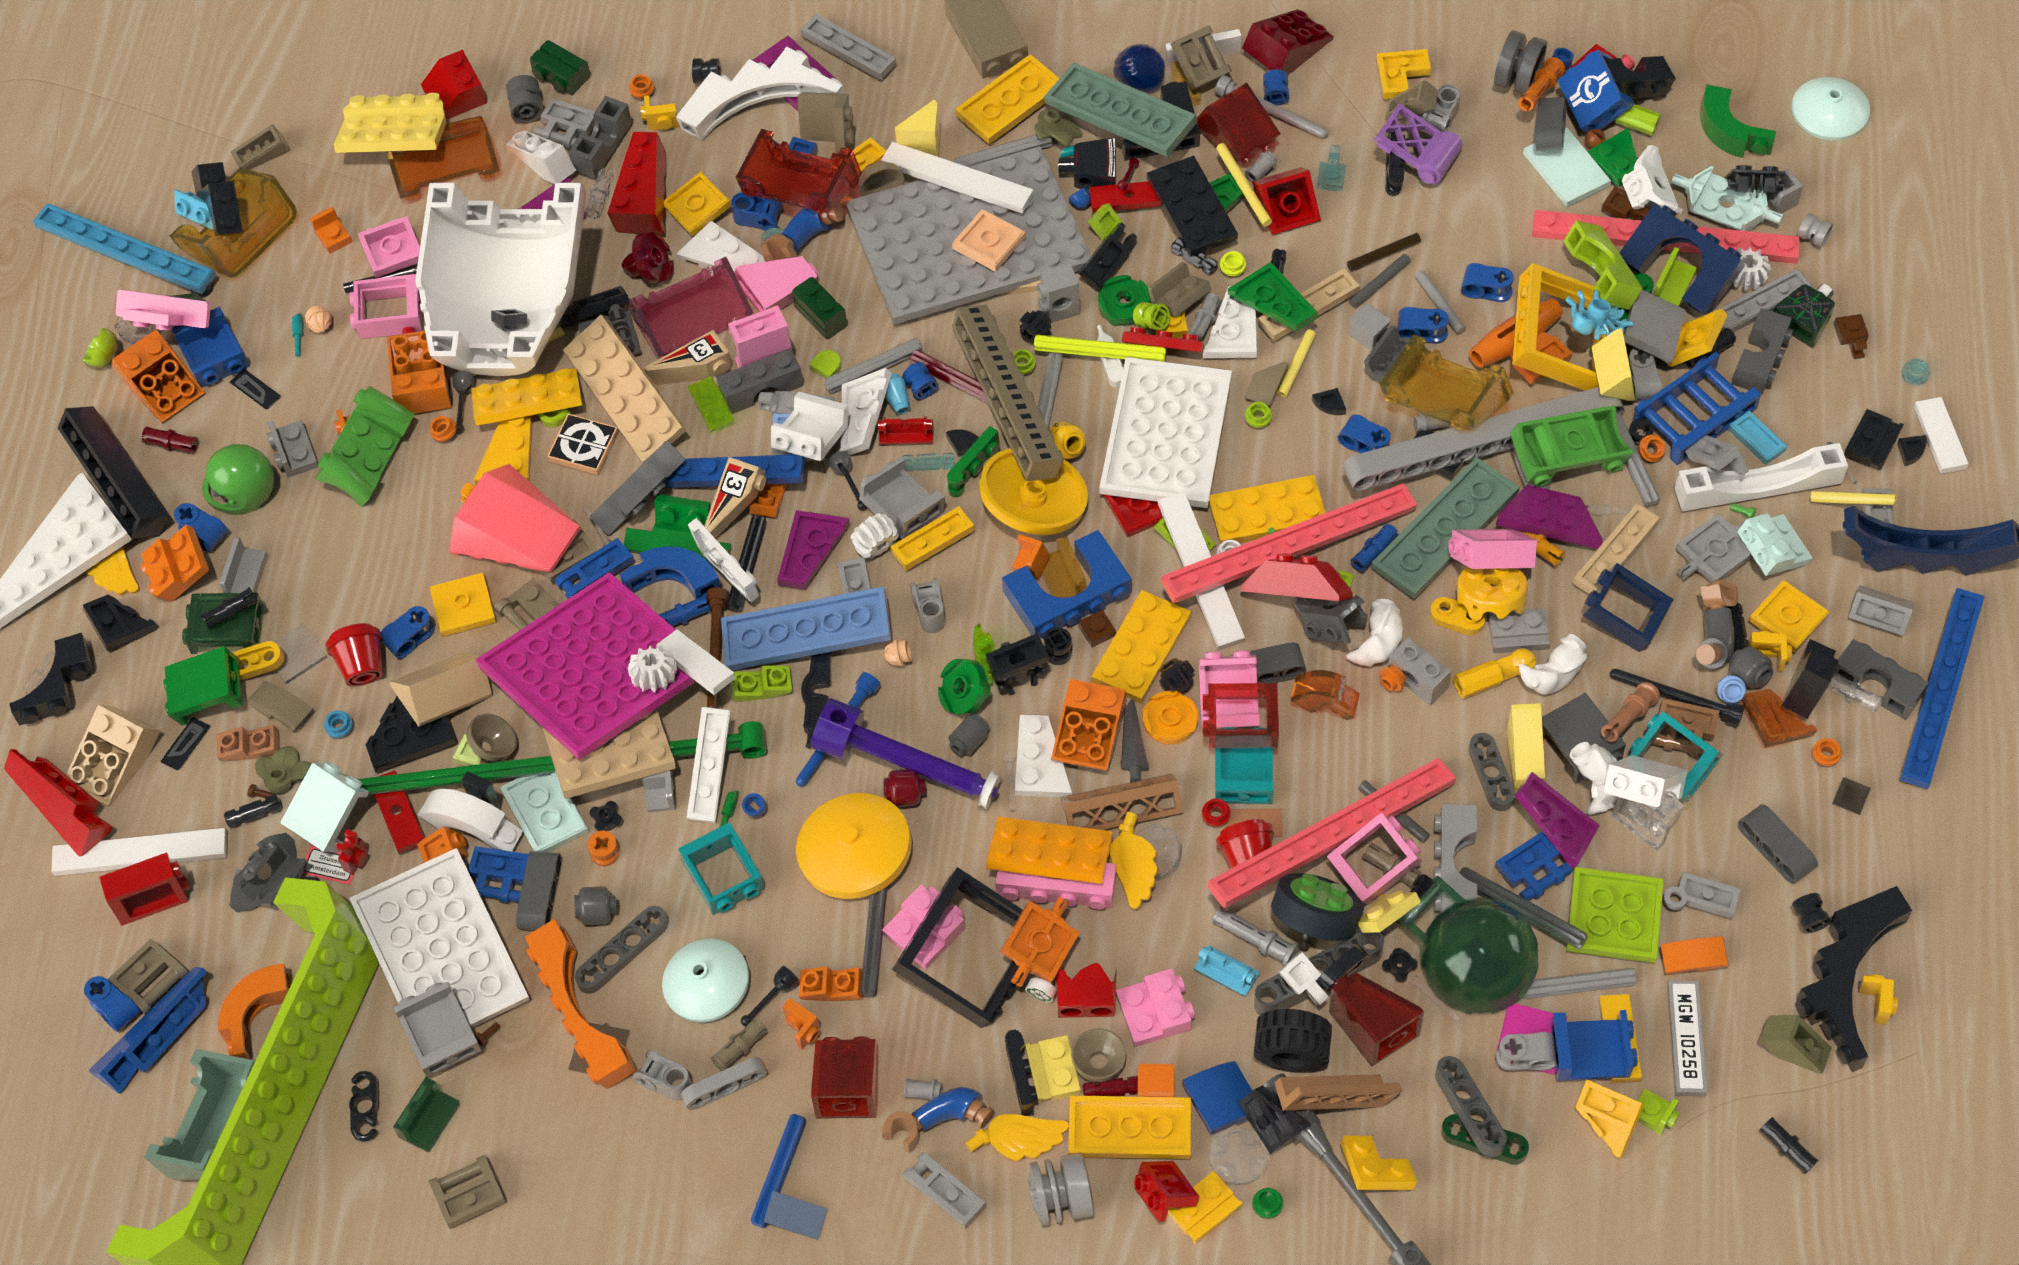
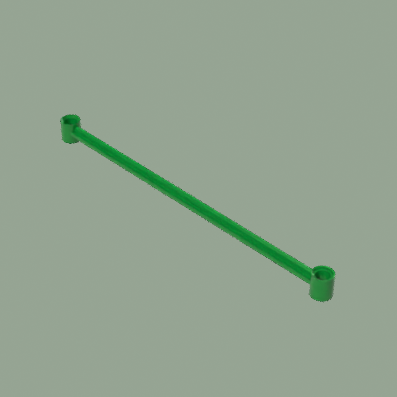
M756 721L741 724L738 727V733L728 734L726 751L740 750L741 756L749 759L765 755L766 744L763 724ZM698 738L669 741L673 758L695 755ZM551 756L361 778L358 780L363 783L361 787L367 790L369 794L460 784L467 771L486 780L556 771Z

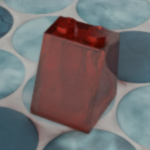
M1248 83L1243 84L1210 104L1197 117L1200 133L1215 149L1219 144L1225 143L1237 164L1241 162L1245 165L1256 157L1255 153L1259 150L1265 153L1276 145L1275 140L1281 134Z
M1357 972L1350 977L1343 976L1333 984L1329 1013L1371 1067L1420 1036L1424 1011L1418 1005Z
M857 1036L847 1040H841L838 1037H825L823 1040H815L811 1099L816 1119L876 1118V1039Z

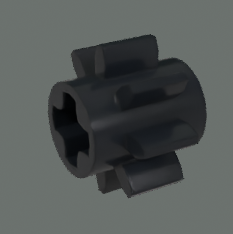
M1033 310L1031 313L1027 311L1019 320L1022 323L1020 325V334L1028 342L1034 343L1036 335L1050 336L1052 333L1049 330L1052 327L1051 319L1040 310L1036 312Z
M1173 658L1161 667L1160 672L1162 674L1160 676L1162 678L1159 682L1166 691L1171 689L1181 693L1193 684L1192 673L1195 670L1188 660L1183 662Z

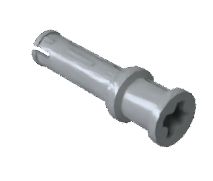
M1222 906L1219 907L1213 917L1212 923L1259 948L1262 955H1270L1283 962L1282 966H1285L1299 952V944H1291L1278 937V933L1275 931L1267 932L1224 909Z

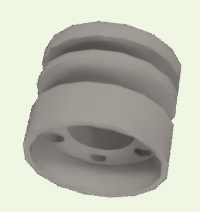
M1081 1152L1061 1156L1060 1171H1054L1050 1159H1044L1046 1171L1044 1174H1040L1037 1161L1029 1162V1191L1033 1209L1040 1219L1041 1226L1049 1225L1048 1210H1053L1056 1223L1062 1222L1063 1207H1068L1073 1220L1093 1216L1091 1193Z

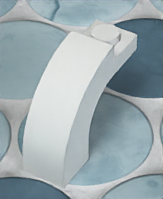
M451 789L431 791L418 813V816L437 829L445 826L447 828L463 830L498 850L512 851L523 830L505 819V813L493 805L467 793Z

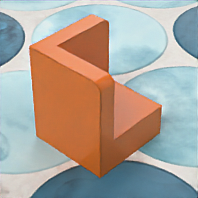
M1019 534L1017 541L1021 549L1012 568L1016 571L1027 566L1033 577L1039 580L1050 555L1042 541Z
M1139 1064L1138 1097H1174V1064Z

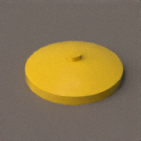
M1011 448L996 453L986 462L979 481L980 496L987 509L998 520L1009 527L1029 534L1052 535L1072 528L1082 518L1088 502V490L1084 479L1075 467L1065 459H1063V464L1060 466L1056 478L1026 481Z
M868 793L842 795L822 804L807 818L797 838V861L806 880L821 893L841 899L866 897L887 887L903 871L911 853V832L902 812L889 800Z

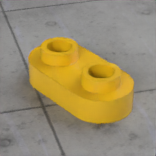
M1440 597L1431 604L1430 618L1438 626L1469 636L1479 634L1484 628L1485 614L1483 613L1482 618L1478 621L1470 620L1467 618L1469 616L1467 608L1464 604H1459L1457 600ZM1440 608H1448L1449 610L1442 611Z
M266 641L234 652L239 658L240 679H248L276 670L284 661L283 650L272 641ZM245 664H248L245 669H242Z

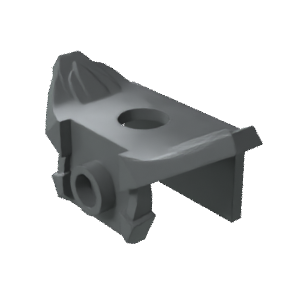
M1357 595L1341 601L1302 597L1293 598L1295 608L1302 618L1305 632L1311 640L1349 644L1351 639L1345 625L1362 627L1367 622L1368 615L1361 608L1365 601Z
M275 834L261 840L257 844L259 849L249 856L244 868L236 870L229 904L233 910L240 912L250 911L258 906L273 907L275 905L273 902L285 877L296 879L301 877L304 871L302 868L307 860L296 858L294 839L289 834ZM266 863L271 867V875L267 880H261L257 874Z

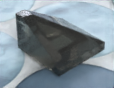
M1843 777L1832 804L1860 815L1871 788Z

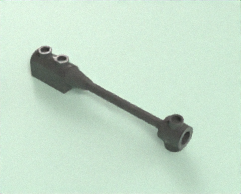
M1284 1073L1274 1076L1263 1085L1278 1098L1275 1082L1280 1077H1286ZM1295 1110L1309 1121L1311 1126L1291 1141L1295 1146L1302 1142L1326 1162L1394 1251L1389 1257L1391 1264L1431 1265L1414 1241L1403 1244L1363 1190H1357L1353 1177L1333 1153L1331 1144L1321 1127V1121L1313 1110Z

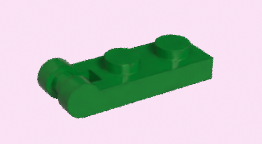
M989 426L948 472L947 482L950 496H962L964 485L973 475L979 474L984 462L989 457L998 452L1000 447L998 430Z

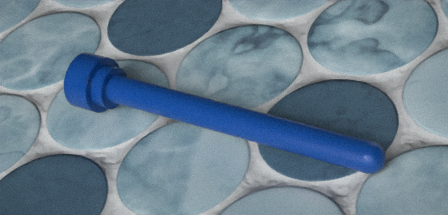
M862 672L856 681V692L848 704L859 708L866 697L868 698L876 693L881 686L880 681L873 675ZM815 750L796 778L798 786L803 787L807 784L826 756L825 753Z

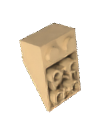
M98 705L66 775L90 796L111 806L149 757L160 730L117 707Z

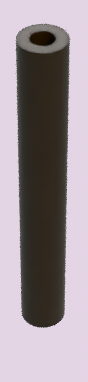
M1416 232L1347 261V267L1350 271H1353L1420 243L1421 238Z

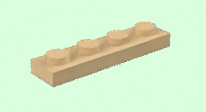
M1343 268L1300 294L1314 307L1319 316L1360 291V285ZM1266 315L1258 318V325L1273 342L1293 331Z
M1636 503L1573 579V584L1588 594L1592 590L1596 591L1599 587L1596 581L1605 568L1610 570L1616 563L1623 566L1657 526L1660 517Z

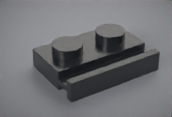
M1866 409L1846 447L1844 455L1869 466L1873 464L1878 466L1877 469L1882 470L1904 424L1894 423L1891 418Z

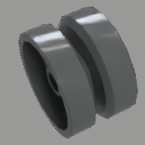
M1512 30L1499 56L1494 84L1508 88L1515 80L1516 91L1525 94L1530 85L1535 81V73L1543 66L1547 51V40L1534 37L1527 44L1524 33Z

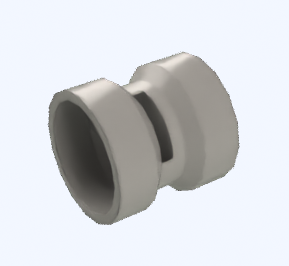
M1808 213L1799 228L1797 236L1803 240H1813L1814 245L1822 248L1831 233L1833 223L1829 221L1821 222L1817 219V216Z

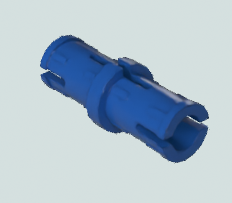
M1385 524L1373 538H1368L1364 543V547L1351 558L1352 566L1357 571L1364 572L1372 561L1399 535L1397 529L1391 524Z
M703 595L683 605L678 603L674 605L675 608L658 615L671 626L680 623L684 625L688 623L689 619L709 613L710 608L709 605H705L697 609V606L707 603Z

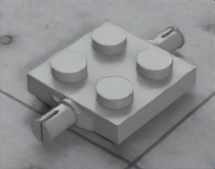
M1717 513L1678 542L1676 550L1689 562L1681 569H1678L1679 576H1682V579H1687L1695 571H1698L1713 583L1714 581L1725 579L1753 558L1737 533L1745 521L1736 527L1725 521Z

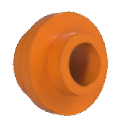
M644 74L634 76L629 84L630 94L639 99L647 95L650 96L654 92L653 81Z
M446 416L436 417L430 424V434L437 442L448 441L454 436L457 429L456 423Z
M1647 435L1640 440L1638 452L1643 460L1656 462L1665 454V443L1657 435ZM1649 444L1653 445L1654 452L1652 454L1649 453L1647 449Z
M1390 665L1380 670V682L1387 690L1399 692L1403 689L1406 677L1397 666Z
M1824 738L1815 743L1812 755L1820 765L1833 766L1840 761L1842 750L1837 741L1831 738ZM1827 751L1831 756L1824 755L1822 752Z

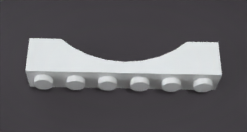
M1840 443L1813 447L1789 460L1771 466L1751 469L1745 475L1735 471H1719L1706 466L1682 470L1678 473L1674 489L1683 512L1842 484L1848 464Z

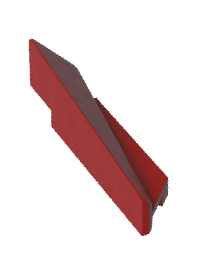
M10 749L4 770L79 857L84 856L111 832L112 826L92 813L96 812L99 802L53 763L39 756L33 762L27 760L18 750Z

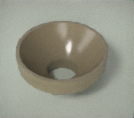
M877 161L874 164H869L859 177V192L861 196L901 186L904 184V175L896 164Z
M489 713L477 715L467 727L466 738L468 744L480 758L493 762L502 761L509 757L516 748L517 739L514 730L504 719L497 715ZM478 740L488 742L491 751L482 749Z
M1102 1028L1090 1029L1079 1035L1075 1040L1071 1051L1072 1063L1075 1070L1084 1079L1092 1082L1108 1081L1121 1072L1126 1060V1049L1123 1041L1114 1032ZM1100 1054L1105 1056L1108 1060L1107 1065L1100 1069L1094 1068L1090 1064V1059L1094 1055Z

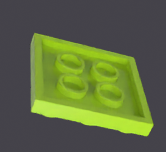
M1575 867L1569 923L1586 932L1588 939L1582 948H1577L1567 942L1566 951L1656 963L1663 878Z

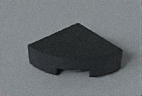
M1338 388L1312 394V402L1322 412L1330 415H1346V407Z
M962 429L946 432V438L958 457L964 455L979 438L976 434Z
M1926 435L1899 438L1897 445L1904 466L1911 465L1922 457L1927 444Z

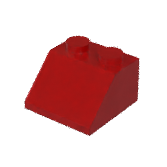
M463 49L440 58L421 83L425 95L429 93L439 94L440 100L443 102L446 120L487 104L482 84Z
M1299 167L1252 181L1255 194L1272 220V223L1267 226L1272 235L1321 221L1310 170Z

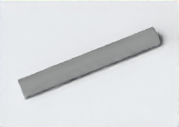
M1423 270L1419 271L1415 275L1416 279L1438 309L1448 314V323L1458 335L1462 334L1466 327Z

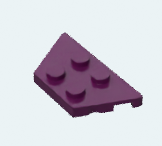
M1526 485L1499 514L1496 521L1498 526L1536 535L1541 534L1545 537L1596 549L1603 542V538L1581 497L1531 485Z

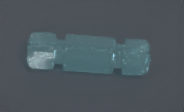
M939 453L917 454V457H913V455L902 456L905 460V471H914V468H918V470L940 469L941 466H943V469H952L955 465L953 453H943V456H939Z

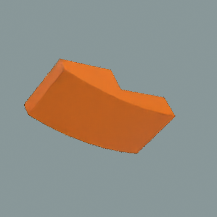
M765 484L763 490L759 491L758 496L750 503V514L776 518L787 484Z
M1723 936L1660 944L1665 973L1667 975L1693 970L1703 972L1729 966Z
M828 966L800 970L799 998L815 1001L862 999L860 991L862 970L857 967L832 971Z

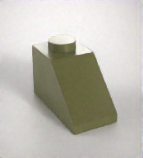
M1770 1015L1760 1038V1042L1777 1058L1815 1073H1823L1832 1049L1799 1015Z

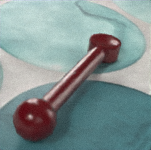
M1131 158L1129 160V168L1124 178L1118 182L1119 189L1124 190L1127 188V181L1134 168L1139 167L1138 159Z

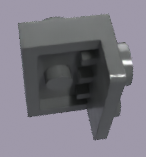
M1390 326L1364 360V364L1372 381L1399 385L1425 350V346L1422 340L1401 337L1396 326Z

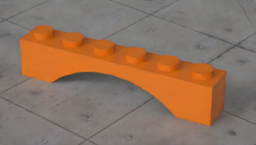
M553 919L525 936L529 945L526 952L534 964L538 963L541 969L538 972V976L545 987H550L553 993L550 996V1000L557 1011H562L565 1017L562 1020V1024L569 1035H574L577 1041L574 1044L575 1050L581 1059H586L589 1065L586 1071L594 1084L599 1082L603 1087L609 1089L638 1071L626 1047L615 1037L603 1034L593 1028L580 1011L573 986V967L577 951L566 929L556 919Z

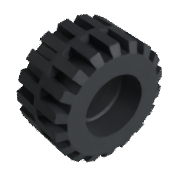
M1276 1009L1264 1012L1257 1018L1254 1045L1255 1058L1271 1068L1288 1072H1309L1322 1069L1329 1063L1332 1024L1322 1016L1305 1010Z

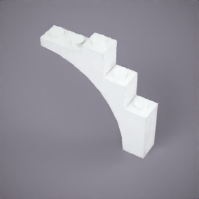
M786 47L770 69L761 62L756 63L749 59L732 81L725 75L719 76L710 72L678 113L676 119L683 132L702 141L714 127L730 115L747 106L769 99L798 97L801 92L845 94L840 81L835 78L829 79L823 76L817 69L811 68L805 53Z

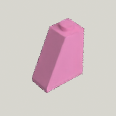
M803 256L742 265L735 268V281L759 312L775 306H779L780 310L793 302L792 290L810 277H814L816 280L818 278L815 266L811 262L807 263Z

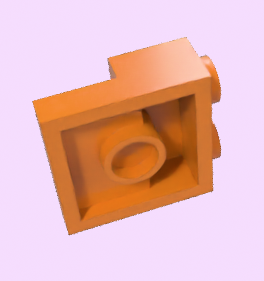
M188 525L182 527L169 540L157 539L141 553L144 561L141 564V569L149 576L151 584L148 586L150 593L157 598L171 602L209 571L195 529Z

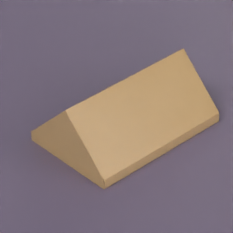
M464 652L390 682L391 688L418 726L427 724L492 696L488 677L476 662V659L480 656Z

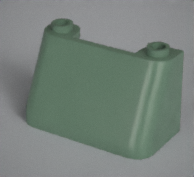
M195 1049L190 1063L197 1067V1078L193 1077L190 1082L197 1088L195 1096L175 1138L164 1137L162 1141L164 1144L162 1146L150 1144L144 1158L168 1178L175 1180L200 1179L255 1063L254 1060Z

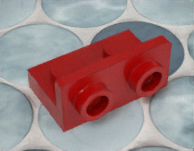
M1174 1161L1141 1162L1138 1174L1134 1179V1187L1158 1222H1165L1169 1208L1179 1209L1197 1206L1199 1195Z

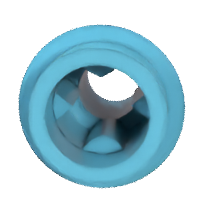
M893 373L885 398L896 415H902L910 411L911 407L904 378H901L898 373Z

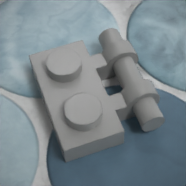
M551 98L540 116L541 122L546 124L545 128L536 126L534 134L560 143L564 148L571 149L577 140L578 134H590L595 123L593 116L595 111ZM557 128L566 130V134L556 132Z

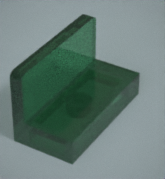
M425 1077L393 1128L398 1138L425 1152H430L459 1108L460 1102L440 1091L436 1081Z

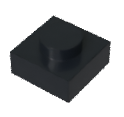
M517 309L492 310L491 321L500 324L502 329H516L517 325L527 324V313Z

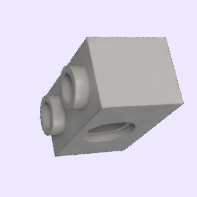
M1071 263L1041 271V283H1037L1038 292L1041 297L1038 299L1040 311L1049 316L1051 323L1080 315L1079 282Z
M1407 638L1389 655L1388 667L1390 665L1397 666L1406 677L1404 686L1430 706L1449 688L1451 670L1410 638Z

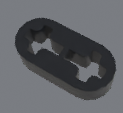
M1359 944L1355 945L1330 965L1318 977L1317 981L1327 992L1331 991L1357 970L1368 959L1369 954Z

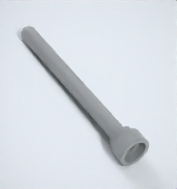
M1222 75L1217 82L1215 94L1221 97H1236L1320 138H1325L1328 134L1325 128L1236 87L1237 84L1230 77Z

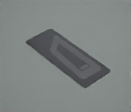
M243 369L230 381L233 386L264 409H268L281 397L246 369Z
M194 717L191 718L164 755L161 763L177 771L180 770L206 734L210 725Z

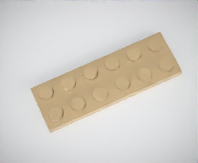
M600 315L563 349L643 463L665 441L672 444L687 430L605 316Z

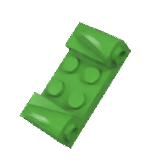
M368 386L365 390L360 388L353 400L356 405L329 454L325 452L317 465L320 467V470L315 477L320 482L329 483L344 490L360 506H363L371 497L380 480L381 473L415 415L371 386Z
M1615 405L1517 423L1510 433L1525 477L1529 484H1535L1536 487L1549 484L1552 481L1551 478L1557 472L1600 464L1601 469L1608 470L1609 473L1617 472L1624 468V464L1633 454L1632 448L1623 441L1619 433Z

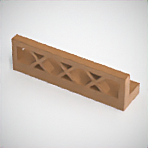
M1173 774L1060 797L1068 826H1074L1072 813L1085 811L1092 817L1086 826L1081 827L1098 830L1119 827L1120 824H1123L1125 817L1122 818L1124 813L1127 814L1129 812L1127 809L1133 800L1141 799L1148 804L1142 814H1137L1136 823L1183 813L1177 779ZM1172 792L1175 807L1162 809L1155 804L1162 794ZM1154 796L1151 801L1147 799L1148 797ZM1126 802L1123 807L1119 805V803ZM1113 805L1120 810L1114 820L1106 821L1099 816L1105 806ZM1152 807L1156 809V811L1150 812ZM1096 819L1100 821V823L1093 824Z
M1381 1074L1280 1077L1275 1082L1283 1111L1384 1107L1402 1091L1400 1083H1383Z

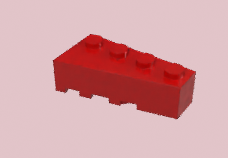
M657 132L632 133L607 212L616 232L650 233L655 231L658 234H665L663 217H665L664 178L666 176V151Z

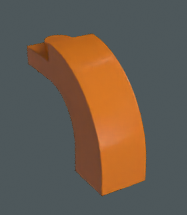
M284 963L267 966L252 972L238 982L227 995L220 1010L218 1031L224 1041L227 1042L230 1056L251 1060L249 1029L252 1021L262 1010L273 1005L282 1004L291 986L290 974Z

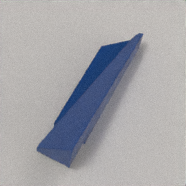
M194 967L89 1069V1072L120 1094L136 1070L145 1072L206 1007V996L203 994V976L206 975V970L201 967Z

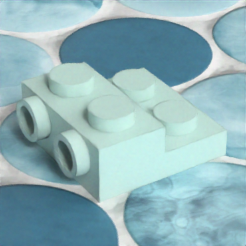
M1767 513L1748 518L1737 531L1765 576L1808 565L1813 559L1784 514L1771 518Z

